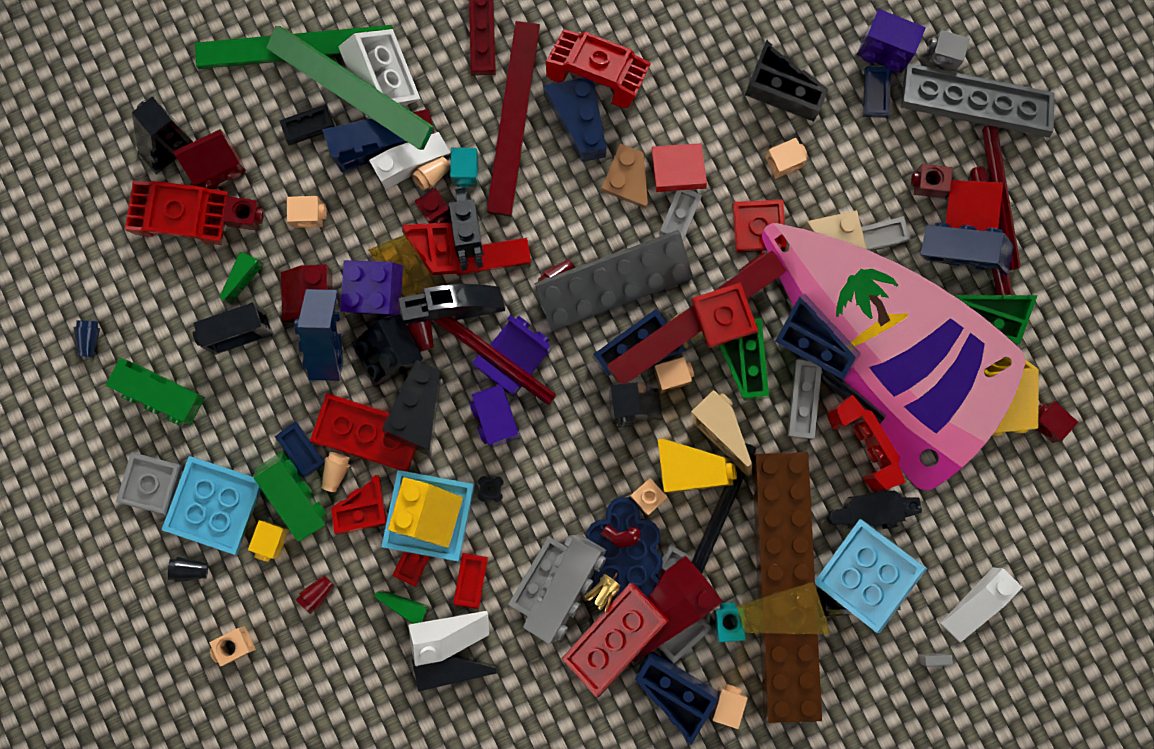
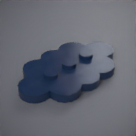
M616 498L607 507L606 519L597 520L592 523L586 535L587 539L607 550L604 554L606 561L599 572L595 571L591 578L594 582L590 590L600 582V578L604 574L610 578H613L615 573L618 574L614 581L621 587L617 594L612 597L610 604L630 583H634L648 597L659 582L656 575L660 572L663 565L662 556L655 549L660 542V531L657 525L650 520L640 519L639 507L630 498ZM608 524L618 532L627 531L630 527H637L641 532V537L634 546L618 548L600 534ZM597 594V595L591 600L593 603H595V600H596V598H597V596H598L599 594Z

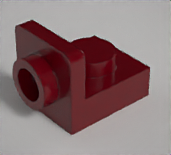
M436 188L415 200L417 207L428 224L447 223L451 216L450 208L446 205Z

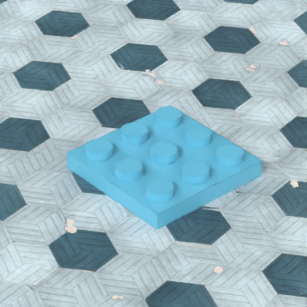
M189 456L162 530L238 555L261 488L252 476Z
M398 470L381 547L460 562L475 485ZM403 477L428 483L463 497L449 548L401 536L388 530Z
M859 519L816 578L815 584L872 630L880 633L928 568L865 521Z

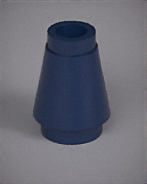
M76 320V326L73 327L78 356L94 357L101 329L98 328V321Z

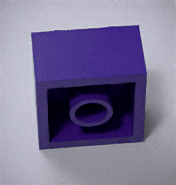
M878 8L865 32L856 55L861 56L866 62L881 64L891 69V72L902 73L916 54L926 27Z
M344 260L340 312L385 316L400 315L399 298H401L403 265L394 262Z
M502 384L471 394L473 401L469 402L475 419H480L482 426L477 427L484 444L488 443L491 448L521 439Z

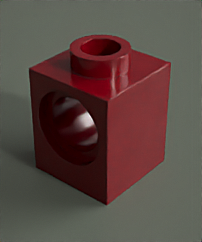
M921 164L916 171H913L911 176V186L914 187L913 195L944 198L951 192L952 167ZM926 176L933 178L935 185L928 184Z
M226 196L222 219L227 227L258 231V225L262 224L264 219V209H261L258 201ZM244 209H249L250 215L245 219H240V212Z
M1056 401L1046 404L1041 403L1038 406L1037 430L1052 443L1063 441L1078 424V421Z

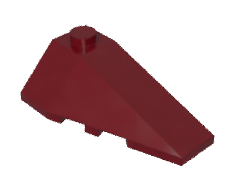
M686 555L664 571L660 581L647 597L669 620V623L633 660L634 663L702 619L723 602L707 579Z

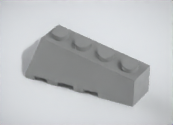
M581 534L567 537L564 544L568 546V549L558 555L554 563L558 569L556 573L553 572L546 579L543 585V591L546 593L544 597L540 595L537 598L523 626L524 629L548 644L556 642V640L560 641L564 637L568 629L565 624L569 617L573 618L581 606L578 603L582 594L586 595L594 582L591 580L594 572H599L606 561L604 554L607 550Z

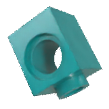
M451 147L450 177L452 183L457 184L458 187L468 188L472 184H478L479 155L477 148Z
M735 602L721 603L720 608H714L716 640L718 642L746 640L743 608L736 607ZM728 614H732L736 620L735 625L730 629L724 628L722 623L723 618Z

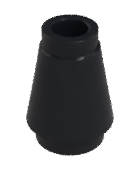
M178 556L176 559L169 560L168 580H174L177 583L207 579L208 563Z

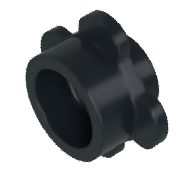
M486 476L479 478L480 492L477 494L478 499L482 502L486 500L500 502L503 499L501 494V486L504 484L501 477L491 479ZM492 487L493 491L489 492L488 488Z

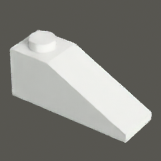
M437 132L431 134L424 150H419L407 142L390 148L369 161L385 190L412 176L416 172V168L441 157L445 158L451 155L440 133Z
M993 567L940 624L958 642H962L1000 611L1020 591L1022 586L1005 569Z
M483 611L410 624V645L415 666L443 661L488 636V612Z

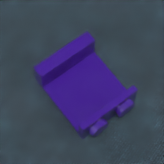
M510 315L507 318L508 323L490 345L532 375L551 351V346L548 344L550 340L538 331L535 334L528 329L530 324L520 316L515 319ZM478 355L472 362L475 368L497 385L502 384L504 390L514 397L522 386L482 356Z

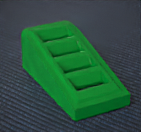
M240 252L219 296L220 299L231 305L262 268L263 263L257 258Z
M384 590L376 592L375 598L410 623L425 622L429 610L428 605Z

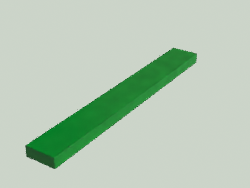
M392 25L295 33L293 35L330 58L341 57L338 46L355 33L390 30L393 27ZM271 36L195 42L196 67L198 69L285 62V60L267 49Z
M275 26L267 45L268 50L417 149H425L434 126L283 27Z

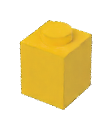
M259 520L248 551L254 552L255 558L269 562L270 558H279L289 528L265 520Z

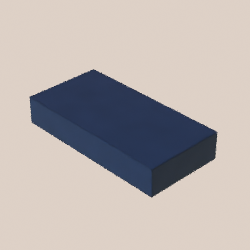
M865 67L863 117L888 118L890 116L891 69L886 67Z
M294 422L274 436L303 478L306 479L324 466V459L313 443L310 442V439L298 422Z

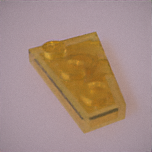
M405 235L368 249L378 262H394L403 265L401 293L405 297L424 294V288L436 286L432 275Z
M814 582L736 605L745 633L831 635Z

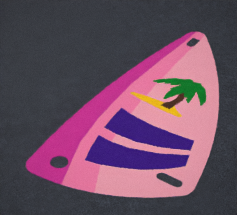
M778 223L766 226L762 233V239L768 253L773 250L787 270L779 278L793 307L799 296L806 294L861 353L844 381L886 415L880 425L900 456V469L913 485L921 490H931L945 482L980 451L999 426L1020 383L1025 366L1024 353L1000 330L961 300L894 261L824 234ZM781 234L790 244L788 252H783L774 240ZM1003 357L1011 359L1012 364L993 377L985 376L984 370ZM926 449H932L938 454L939 460L932 467L923 465L920 460L921 453Z

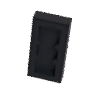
M327 104L279 120L289 146L323 134V129L335 127Z

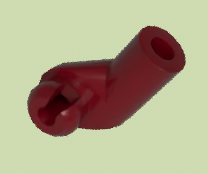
M607 524L600 535L618 548H624L637 544L641 537V532L637 527H630L627 531L618 532Z

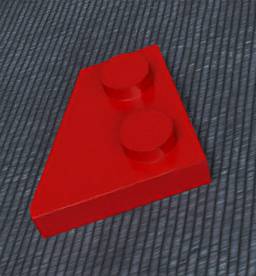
M452 223L406 224L402 226L403 234L431 275L457 273L458 267Z
M379 475L373 476L370 482L360 489L357 488L349 494L347 499L338 502L331 508L334 534L340 535L386 525L387 518Z

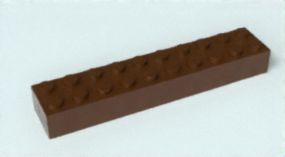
M808 452L754 454L752 459L764 719L768 723L822 721Z

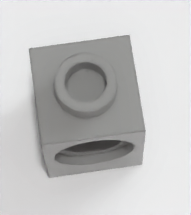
M941 30L936 38L932 37L927 48V52L930 53L928 62L957 70L965 59L970 38Z

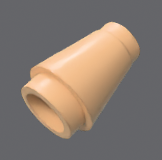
M441 157L416 168V172L412 176L416 184L424 191L427 188L431 189L451 169V166L444 157Z
M330 452L329 456L325 457L322 489L336 492L350 467V464H348L349 457L335 452Z

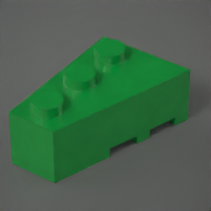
M1038 295L953 296L984 317L1015 345H1020Z
M762 318L754 319L758 328L757 333L719 345L744 401L769 399Z
M121 357L105 385L122 393L121 398L136 404L139 401L145 404L144 409L158 415L159 412L167 414V420L179 426L183 422L192 424L205 399L204 396Z
M284 450L257 467L253 477L298 542L325 525L327 513L320 502H315L311 495L312 490L301 479L295 465L288 458Z

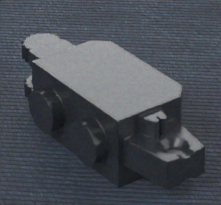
M465 188L455 189L457 202L449 203L455 247L460 260L461 270H468L467 258L474 257L477 267L481 268L483 267L482 255H484L475 200H467Z
M893 490L848 497L844 502L845 508L830 511L826 515V519L832 525L848 524V529L854 528L859 519L865 521L871 527L882 524V529L898 527V522L906 521L905 518L922 513L919 497H901V494Z

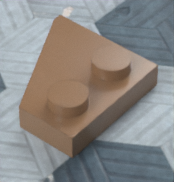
M620 143L601 191L646 209L648 200L644 153Z

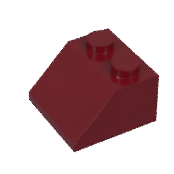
M221 129L173 151L194 186L214 190L218 187V184L226 180H235L241 176V173L246 171L234 144Z
M327 264L300 265L281 272L283 323L295 322V319L300 318L306 289L333 290L332 270Z

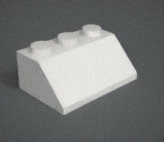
M393 29L355 33L338 46L348 71L400 105L406 106L420 99Z

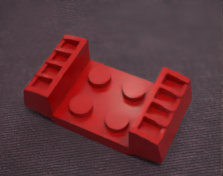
M563 29L546 59V77L557 83L564 82L568 73L571 72L614 89L611 104L629 108L651 63L636 56L632 49L588 32L577 33Z
M133 180L124 230L134 235L146 237L162 234L200 239L205 244L222 245L225 223L222 219L226 196H229L228 192L199 186Z
M852 395L840 401L827 413V418L833 431L852 422L855 436L860 441L863 440L868 448L866 453L873 463L878 464V468L862 477L872 491L886 490L906 483L899 467L900 456L872 411L865 410Z

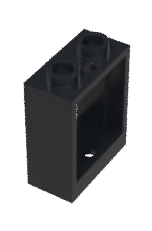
M254 302L193 322L195 331L192 332L197 346L215 355L273 335L266 311Z

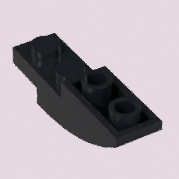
M454 284L424 288V294L399 298L404 325L454 316L456 321L505 311L500 287L491 285Z

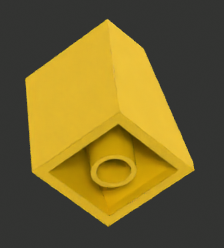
M1003 357L984 370L985 376L993 377L1012 364L1011 359ZM1026 359L1015 396L992 436H999L1003 432L1009 431L1026 433L1028 429H1038L1039 369Z
M663 438L658 439L664 492L674 493L733 485V479H737L735 463L732 464L730 459Z
M403 477L388 530L401 536L449 548L463 497L431 484Z

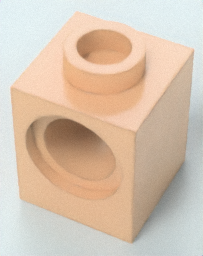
M794 138L769 149L765 158L775 179L802 168L807 161V151L804 145L799 144L797 138Z
M318 196L287 197V222L292 228L323 227V219H326L327 210L326 205L322 203Z
M685 357L655 365L653 368L660 393L689 385L692 382L691 377H694L692 365L690 362L686 363Z
M651 478L629 496L646 516L668 498Z
M245 626L239 627L209 642L211 645V657L215 663H219L220 667L256 650ZM228 640L235 644V652L233 654H229L226 651L225 646Z
M727 684L726 688H718L719 700L711 712L710 718L712 721L739 729L747 702V697L741 694V688Z

